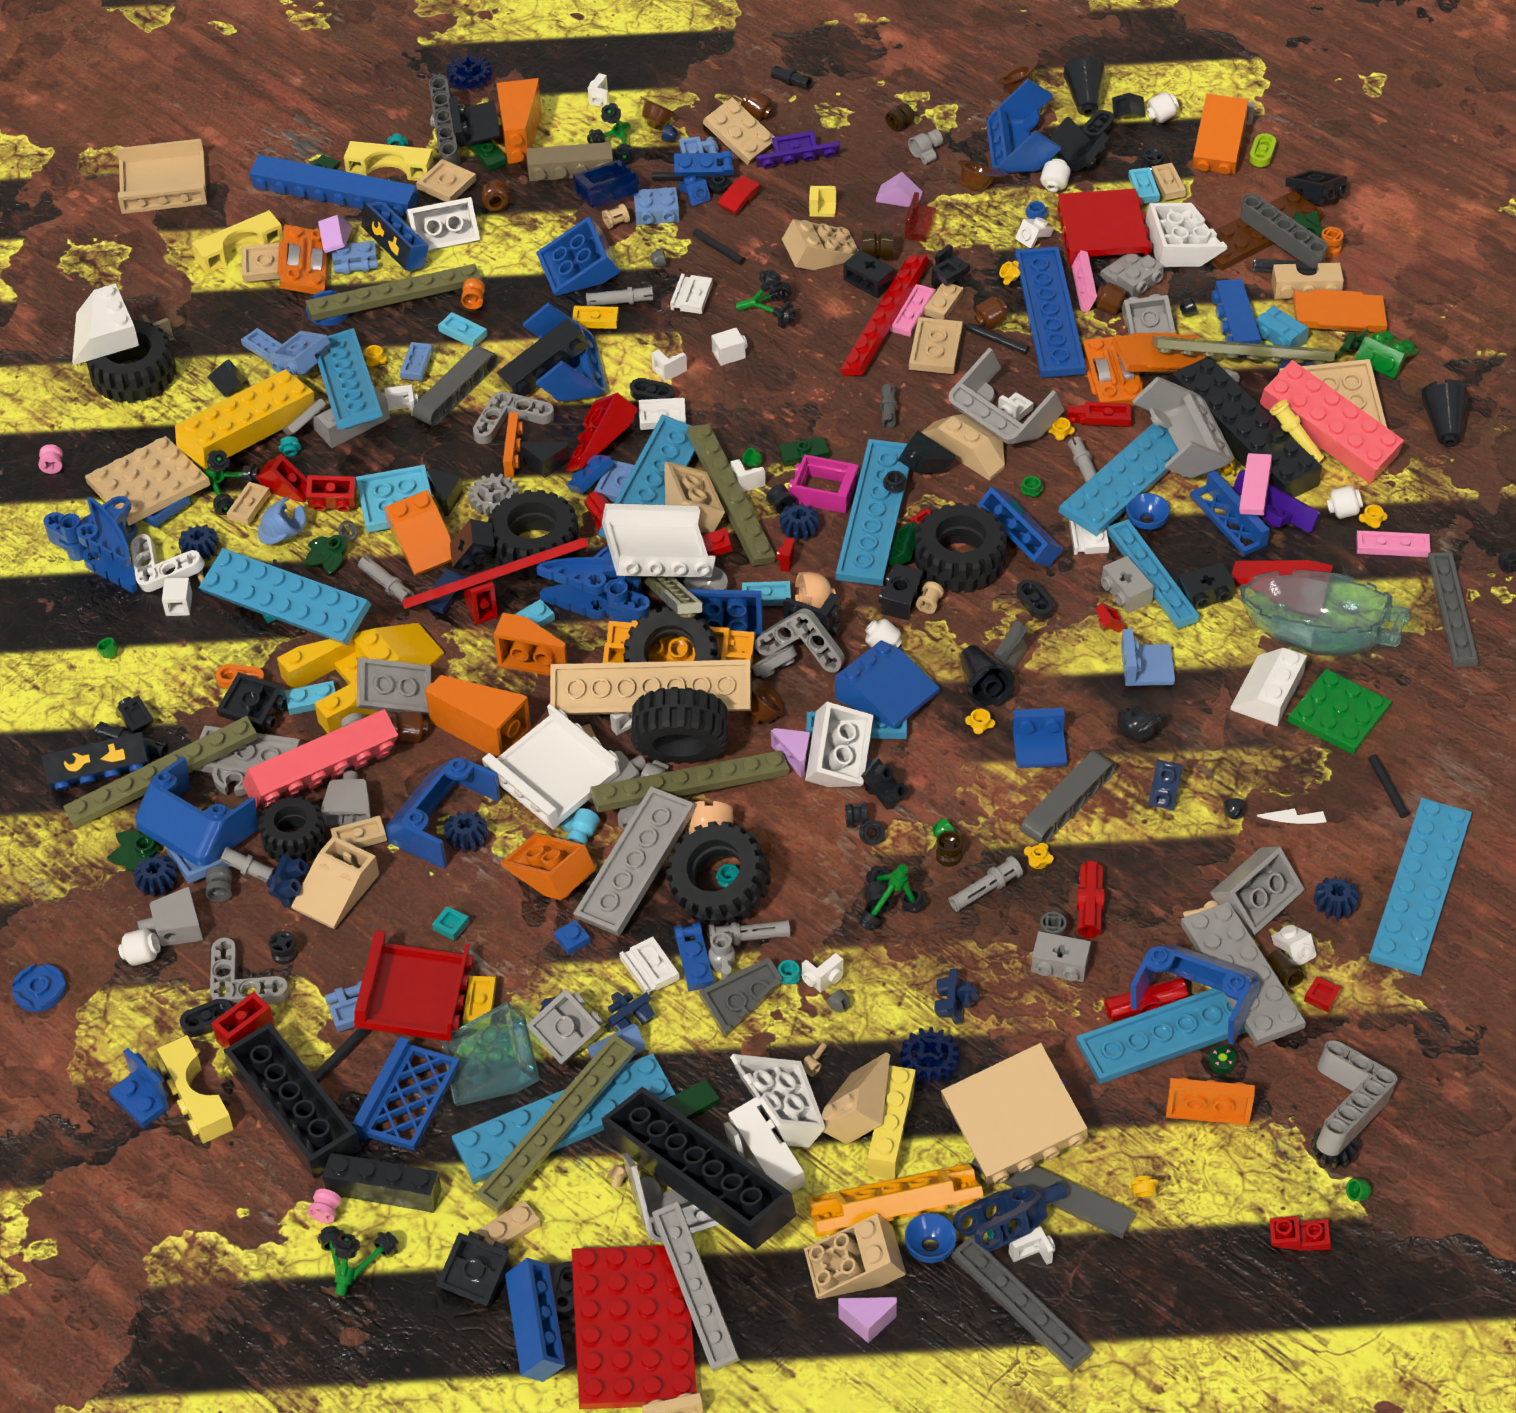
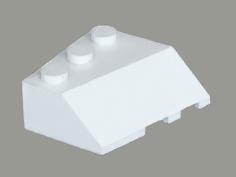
M1149 203L1145 226H1148L1149 239L1152 243L1155 258L1164 267L1202 266L1227 250V245L1216 238L1217 233L1214 229L1207 227L1204 223L1205 218L1192 203Z
M116 284L93 290L76 313L73 365L139 346L134 324Z
M732 1054L730 1058L740 1078L753 1097L758 1098L761 1103V1109L767 1118L772 1120L775 1130L787 1146L809 1148L826 1127L802 1062Z

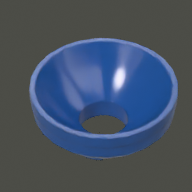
M1152 493L1136 495L1126 507V515L1129 521L1134 526L1144 530H1153L1163 526L1167 522L1170 512L1167 501L1161 496ZM1142 517H1150L1154 521L1144 523L1140 519Z
M935 1213L921 1214L913 1218L906 1227L905 1244L907 1250L919 1261L926 1263L940 1262L950 1256L955 1248V1227L942 1215ZM927 1240H934L939 1247L935 1251L929 1252L923 1249L922 1244Z

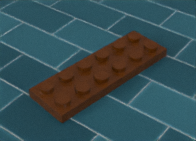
M1292 191L1270 202L1271 205L1292 219L1296 211L1300 212L1303 216L1317 211L1319 221L1323 219V212L1307 199H1304L1297 191ZM1238 218L1214 230L1217 233L1216 238L1227 245V250L1210 261L1223 271L1275 243L1243 222L1241 218Z

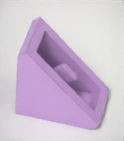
M901 172L880 186L876 202L918 209L923 191Z
M339 215L318 221L325 253L345 247L353 228L349 222Z
M778 728L771 730V747L775 751L781 750L787 764L800 777L805 776L810 752V732Z
M897 1297L838 1298L839 1319L869 1343L896 1318Z

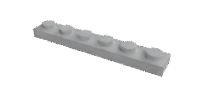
M677 1201L652 1212L711 1370L715 1372L740 1361L680 1203Z

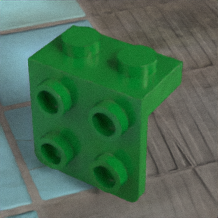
M1382 330V332H1374L1364 336L1355 361L1370 359L1372 369L1396 379L1405 358L1417 355L1419 349L1414 347L1415 344L1404 339L1400 341L1394 338L1395 335L1393 333Z

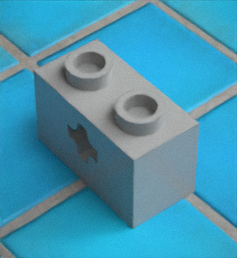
M1128 556L1103 566L1101 577L1103 588L1112 594L1116 603L1122 606L1127 613L1152 603L1154 586Z
M1038 931L1032 955L1031 972L1042 976L1064 978L1068 981L1084 982L1091 941Z

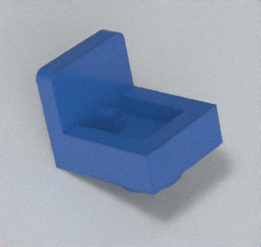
M690 175L683 178V182L677 183L679 191L688 195L689 203L692 206L711 199L706 179Z

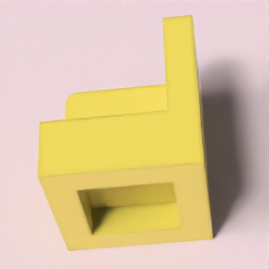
M810 186L809 216L835 217L836 187Z

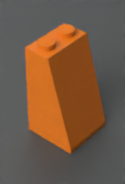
M538 78L496 83L507 163L527 162V148H533L542 115Z
M1206 94L1193 155L1192 169L1235 175L1247 123L1249 99Z
M440 675L434 682L430 683L425 690L430 723L487 754L490 753L499 757L531 730L528 698L525 695Z

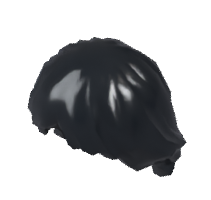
M1131 705L1130 708L1125 707L1119 711L1117 718L1118 728L1127 739L1134 742H1144L1151 738L1160 726H1163L1166 714L1165 712H1160L1157 715L1140 710L1136 705Z

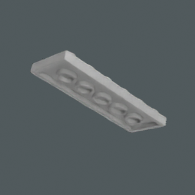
M650 787L573 913L576 919L620 936L696 810L695 804Z
M1229 902L1181 918V926L1198 953L1250 970L1258 975L1260 980L1259 992L1243 1023L1244 1028L1256 1046L1305 1028V1020ZM1225 995L1231 1007L1234 1009L1237 1000L1229 998Z

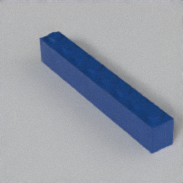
M258 155L249 173L253 187L260 190H269L280 194L294 195L299 198L304 197L319 202L324 201L339 206L354 207L360 210L365 209V204L385 202L399 217L407 218V209L416 208L420 200L416 185L264 155Z

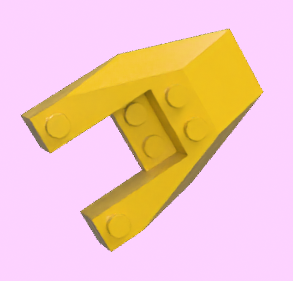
M419 623L357 632L353 635L348 645L328 639L298 646L277 657L280 675L291 689L303 687L334 670L346 681L347 686L314 703L318 723L328 734L342 728L341 720L349 714L361 713L364 717L381 711L356 708L357 660L360 657L429 665L432 667L444 656V652Z

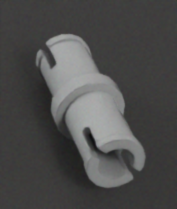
M227 846L219 861L240 870V873L243 875L247 873L265 883L274 869L254 860L251 855L247 857Z

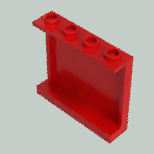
M1136 189L1058 194L1057 212L1069 268H1072V264L1080 250L1088 252V256L1142 253L1144 258L1152 253L1151 240H1147L1149 236L1148 226H1144L1145 213L1144 211L1141 212L1142 200L1141 197L1137 196Z
M375 930L355 1006L354 1028L451 1041L453 1031H458L460 1015H457V1010H463L465 995H461L462 990L467 991L469 975H466V971L472 970L473 955H469L470 944H465L463 954L385 943V932Z

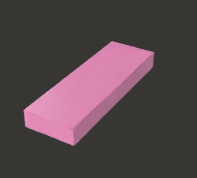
M1080 250L1072 264V271L1080 309L1083 312H1089L1097 298L1088 252Z
M916 284L892 324L890 331L911 337L916 329L918 317H923L924 308L935 294L936 289Z
M1248 453L1239 508L1240 514L1264 515L1272 455Z
M1357 530V554L1428 557V553L1431 552L1429 534Z

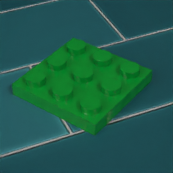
M1325 669L1289 714L1288 722L1354 755L1391 708L1392 701Z

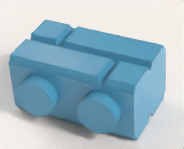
M1274 305L1266 313L1264 312L1258 316L1256 320L1261 339H1265L1273 345L1302 347L1307 342L1309 328Z

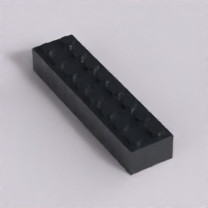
M1210 356L1172 373V383L1197 393L1205 400L1233 456L1245 468L1248 453L1272 455L1269 484L1294 498L1319 486L1322 466L1288 432L1283 431L1281 426Z
M643 1086L601 1118L609 1143L624 1154L628 1153L632 1160L754 1250L797 1216L790 1191Z

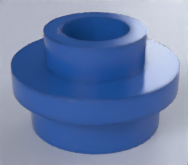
M1034 201L1029 203L1025 210V215L1028 219H1035L1036 217L1044 219L1047 216V209L1042 202Z

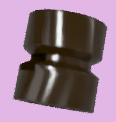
M862 231V251L872 255L874 258L879 255L883 260L893 259V231H883L879 235H876L875 231Z

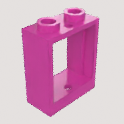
M804 454L802 462L796 465L795 479L790 480L788 492L792 493L795 497V504L800 505L803 502L804 506L812 505L814 508L846 514L858 484V465ZM808 476L842 482L838 493L804 487Z

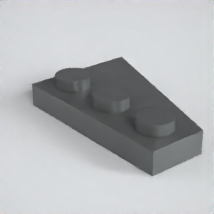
M770 957L700 990L699 996L726 1038L781 984L782 977Z

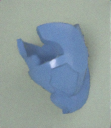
M288 497L280 499L267 508L262 515L261 524L258 526L259 541L266 545H272L301 533L306 522L303 506H298L294 509L292 519L284 511L287 509V505L284 502L289 500Z

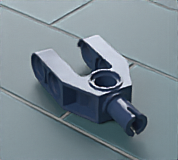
M1057 1181L1040 1191L1028 1185L998 1191L958 1210L953 1218V1226L964 1236L970 1237L975 1235L974 1241L986 1251H993L1030 1234L1048 1217L1046 1206L1065 1199L1067 1196L1066 1190L1062 1183ZM996 1204L995 1214L987 1218L986 1211L988 1207ZM971 1215L972 1224L968 1228L963 1229L962 1222L964 1218ZM1015 1219L1018 1223L1017 1227L1013 1231L1008 1232V1223ZM988 1230H993L992 1240L984 1243V1234Z

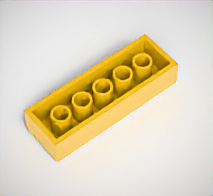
M285 369L176 424V445L201 467L207 469L209 468L207 464L208 454L211 451L222 450L227 454L228 458L284 429L314 403V391Z

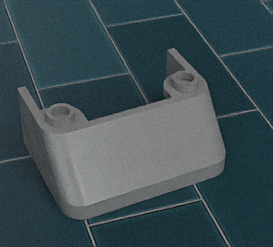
M988 348L949 393V401L955 409L1007 444L1040 438L1064 412L1057 393L1052 390L1027 420L1021 424L992 404L995 392L987 383L1001 369V366L993 350Z
M1157 376L1132 400L1133 404L1149 410L1150 418L1156 426L1168 429L1179 451L1164 465L1166 469L1176 472L1184 478H1193L1225 467L1234 460V456L1208 405L1197 393Z
M729 1122L724 1123L730 1149L745 1159L739 1133ZM628 1153L622 1154L633 1198L645 1230L653 1241L663 1242L652 1212L677 1201L682 1207L691 1233L720 1225L673 1189L661 1193L657 1180L651 1176L639 1177L637 1166Z

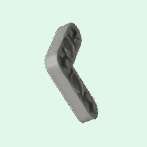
M497 392L491 397L473 427L474 440L479 444L492 442L505 419L509 416V412H518L519 419L538 424H548L554 420L553 405L545 401L509 392ZM519 406H528L525 410L517 409ZM492 415L498 416V418L495 420L487 419L489 416Z
M803 608L763 631L755 641L756 650L760 654L768 656L801 638L820 665L828 672H837L845 661L842 650L816 615L809 609ZM800 619H807L808 623H801ZM780 628H788L791 632V637H784L780 633ZM815 635L822 637L824 645H816L812 637ZM774 636L775 640L772 642L771 645L763 644V641L767 642L771 640ZM829 658H831V659L836 658L837 661H836V662H834V661L830 662L828 659H829Z
M220 938L213 943L210 978L212 1001L215 999H225L233 1007L247 997L243 995V992L248 988H255L257 990L256 994L267 1004L281 1003L288 998L289 989L287 981L282 977L237 979V950L234 941L229 938ZM223 949H227L226 959H222L221 953ZM221 969L231 970L227 976L220 977L217 975V972ZM221 986H225L226 993L224 997H220L222 994ZM276 987H280L278 992H273ZM261 988H265V994H262Z

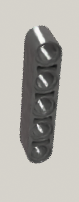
M437 74L429 80L438 150L441 159L458 166L461 162L460 148L454 135L449 106V98H452V93L447 78L444 75Z
M1247 194L1243 197L1240 218L1243 222L1308 267L1317 268L1318 263L1325 262L1327 243L1260 196Z
M474 346L415 403L412 411L413 417L431 426H436L494 370L498 362V356L480 346Z
M1096 751L1090 752L1028 814L1021 825L1020 831L1036 842L1046 844L1112 777L1116 764Z

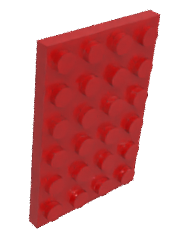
M665 1246L572 1249L579 1410L642 1407L654 1400H670L685 1393L697 1394L691 1314Z

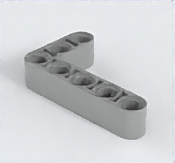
M1331 1040L1326 1042L1317 1065L1318 1070L1325 1076L1353 1091L1325 1120L1316 1142L1317 1148L1322 1153L1336 1156L1386 1106L1397 1082V1076L1391 1070L1339 1041Z

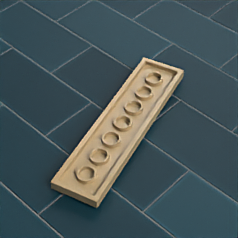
M710 660L551 664L550 705L556 710L561 709L566 715L632 714L633 704L641 695H645L649 691H657L660 688L671 689V687L685 689V687L693 690L700 689L708 694L716 695L717 698L724 702L728 711H751V661Z

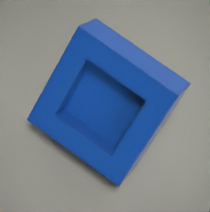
M576 920L554 932V939L568 955L591 943L590 936Z

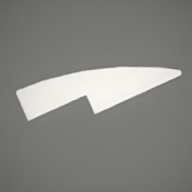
M1295 809L1257 815V817L1285 823L1315 824L1327 822L1323 811L1297 815Z

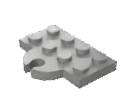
M204 726L200 738L221 728ZM257 733L259 739L195 771L212 773L216 788L225 795L229 792L228 784L230 782L240 781L235 786L234 791L236 797L247 794L242 782L248 768L301 746V741L296 738Z

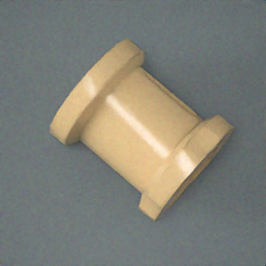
M620 204L618 208L610 211H602V218L608 229L613 228V225L630 221L628 210L624 204Z
M926 582L923 586L922 596L917 599V608L927 614L934 613L937 608L938 599L942 598L944 594L943 587L936 582Z

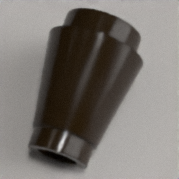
M1275 950L1270 953L1268 961L1280 983L1288 988L1299 985L1304 978L1302 967L1282 953L1281 950Z

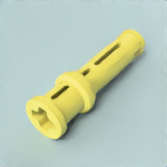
M1287 399L1275 404L1269 412L1271 415H1275L1282 424V430L1289 432L1315 460L1317 459L1320 462L1324 455L1301 426L1300 417L1295 415L1290 409Z

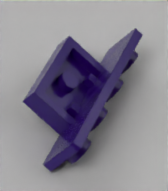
M814 131L773 137L774 153L758 155L756 167L771 168L776 164L782 163L790 165L795 161H812L816 157L822 156L830 158L839 153L840 142L817 145Z
M1245 470L1239 471L1232 488L1239 495H1242ZM1268 484L1264 515L1257 516L1264 518L1269 525L1274 527H1281L1292 523L1310 533L1314 530L1320 512Z

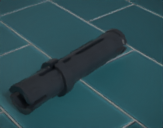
M102 721L95 728V736L107 740L134 734L125 727L112 726ZM145 737L148 754L159 759L167 755L168 744Z

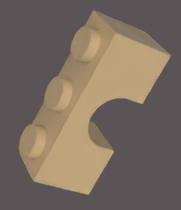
M1318 263L1316 274L1310 276L1299 273L1296 264L1273 265L1271 279L1274 299H1293L1294 290L1306 293L1315 289L1342 291L1344 282L1340 263Z

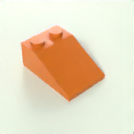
M428 490L384 507L386 522L414 576L452 562L450 543L452 541Z
M502 613L494 632L497 664L499 667L550 676L551 664H568L566 644L527 617Z
M534 833L500 862L503 868L542 895L558 900L568 897L573 889L580 883L585 882L588 876L596 870L584 844L539 833Z

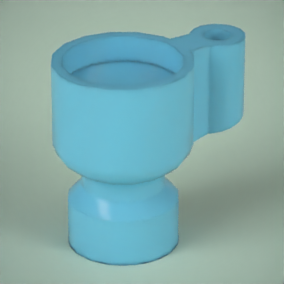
M578 809L575 814H571L561 824V828L569 832L566 840L586 846L587 838L594 835L600 818L589 809Z

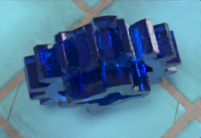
M467 54L465 58L459 56V60L453 59L452 64H448L447 69L449 83H454V87L460 85L462 90L465 87L469 88V90H472L474 86L480 88V84L486 85L487 80H491L492 75L490 61H485V57L478 58L477 54L474 57L470 56V54Z
M933 1027L929 1028V1032H924L922 1028H919V1035L911 1032L909 1040H903V1048L900 1049L901 1066L903 1068L915 1069L916 1081L924 1077L927 1084H930L931 1078H935L939 1083L941 1082L942 1075L950 1078L951 1070H957V1062H959L960 1055L958 1043H953L952 1035L944 1037L943 1029L938 1033H934ZM914 1050L916 1051L915 1058L912 1057ZM947 1052L948 1057H947V1059L945 1060V1059H944V1053Z

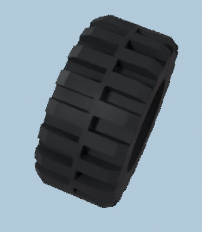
M133 320L139 346L86 361L92 385L99 394L109 400L114 399V401L119 403L123 401L135 403L138 400L143 402L151 396L154 398L159 395V392L164 391L169 386L168 383L172 382L176 373V362L171 341L167 333L152 323L146 321L142 323L140 320ZM141 359L134 363L121 364L128 360Z
M524 490V493L521 494L518 492L511 495V498L508 499L506 497L500 502V506L496 505L488 518V522L492 523L494 548L491 550V555L498 566L580 539L575 509L572 505L568 504L567 500L563 497L558 498V495L553 492L548 494L544 490H537V492ZM530 530L549 532L538 538H522L518 536ZM578 550L547 561L574 558ZM540 563L512 573H515L517 577L524 578V576H529L530 579H536L539 576L537 575V566Z
M956 503L953 506L947 504L943 505L941 509L936 508L930 512V515L927 514L917 526L915 535L916 567L924 570V578L927 577L926 581L938 583L943 587L944 591L950 589L951 592L958 593V591H965L967 593L972 592L976 588L980 590L986 587V583L990 585L994 582L996 577L1000 576L1003 571L1007 542L1005 528L993 513L989 514L987 509L983 507L979 509L974 504H969L968 506L963 505V503ZM964 543L972 545L977 549L969 552H954L944 547L950 544Z
M669 606L662 607L663 611L656 612L655 609L649 611L650 616L647 618L641 616L637 620L638 625L636 628L633 626L628 632L630 637L625 639L624 643L625 653H623L625 663L649 662V654L652 647L662 638L672 635L682 636L690 640L695 650L693 661L720 660L719 646L708 623L703 618L700 619L697 613H695L694 617H680V614L671 610Z
M671 687V689L660 688L657 691H649L645 695H641L632 706L631 742L641 755H647L649 759H657L665 763L674 762V764L707 761L708 758L716 757L727 745L728 709L724 702L712 693L708 694L704 690H693L685 687V689Z
M716 821L708 822L707 827L699 825L694 827L695 831L689 834L687 832L682 836V843H676L672 849L675 854L674 856L670 855L667 862L671 869L666 871L667 879L670 882L668 885L670 891L683 910L693 919H698L700 923L708 925L711 921L714 926H723V922L726 921L731 925L732 922L737 923V919L740 917L746 919L751 916L749 911L753 908L757 910L761 906L759 901L761 897L766 898L769 890L765 885L771 884L770 863L756 838L750 832H747L744 827L740 825L733 826L731 822L723 821L721 825H718ZM721 856H733L740 860L739 873L729 886L712 892L698 888L699 875L704 866L711 860Z

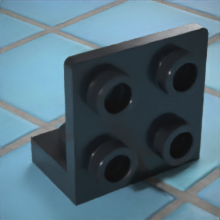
M457 97L449 98L453 131L460 147L500 138L494 101L464 107V104L459 103Z

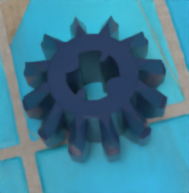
M803 502L800 505L793 503L791 507H785L779 518L782 533L787 538L794 537L796 542L798 539L806 541L808 537H814L819 528L817 510H813L812 505L804 506Z
M197 524L196 527L188 526L187 531L181 532L178 545L181 554L194 550L199 552L203 560L210 561L211 556L217 555L220 542L214 529L209 528L207 524L202 527Z
M468 809L466 813L462 814L458 811L457 816H449L448 823H445L446 842L451 845L454 851L461 848L463 853L467 849L475 852L476 846L483 847L484 840L488 837L487 822L485 818H481L479 812L472 814Z
M158 853L154 858L146 855V861H138L137 868L133 869L135 886L138 890H141L144 896L151 894L155 898L158 893L165 896L166 890H174V884L178 882L176 864L170 861L167 855L162 858Z
M1336 875L1332 880L1325 877L1322 883H1318L1316 886V894H1314L1313 899L1314 904L1317 905L1318 913L1325 912L1326 919L1330 916H1335L1337 921L1340 916L1348 919L1351 913H1355L1358 906L1357 902L1359 901V892L1356 891L1355 883L1348 884L1347 877L1343 880H1338Z

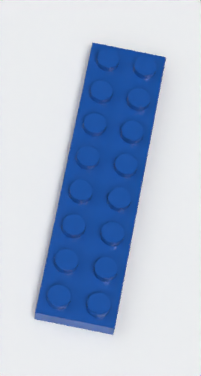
M1059 247L1015 250V261L1019 262L1018 269L1021 271L1019 280L1040 378L1085 374L1086 366Z

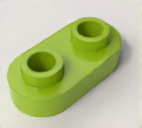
M1263 133L1255 137L1249 158L1252 165L1262 168L1270 164L1276 146V138L1273 135Z

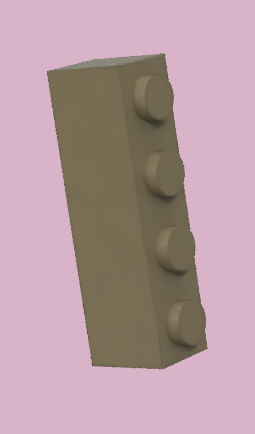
M611 142L527 148L529 181L614 175Z

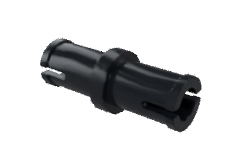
M775 65L771 70V78L784 81L786 85H795L806 90L810 89L812 85V77L799 74L794 69L787 70Z

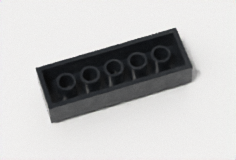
M271 1022L224 1049L229 1070L314 1179L324 1173L330 1153L352 1156L361 1150L357 1131Z

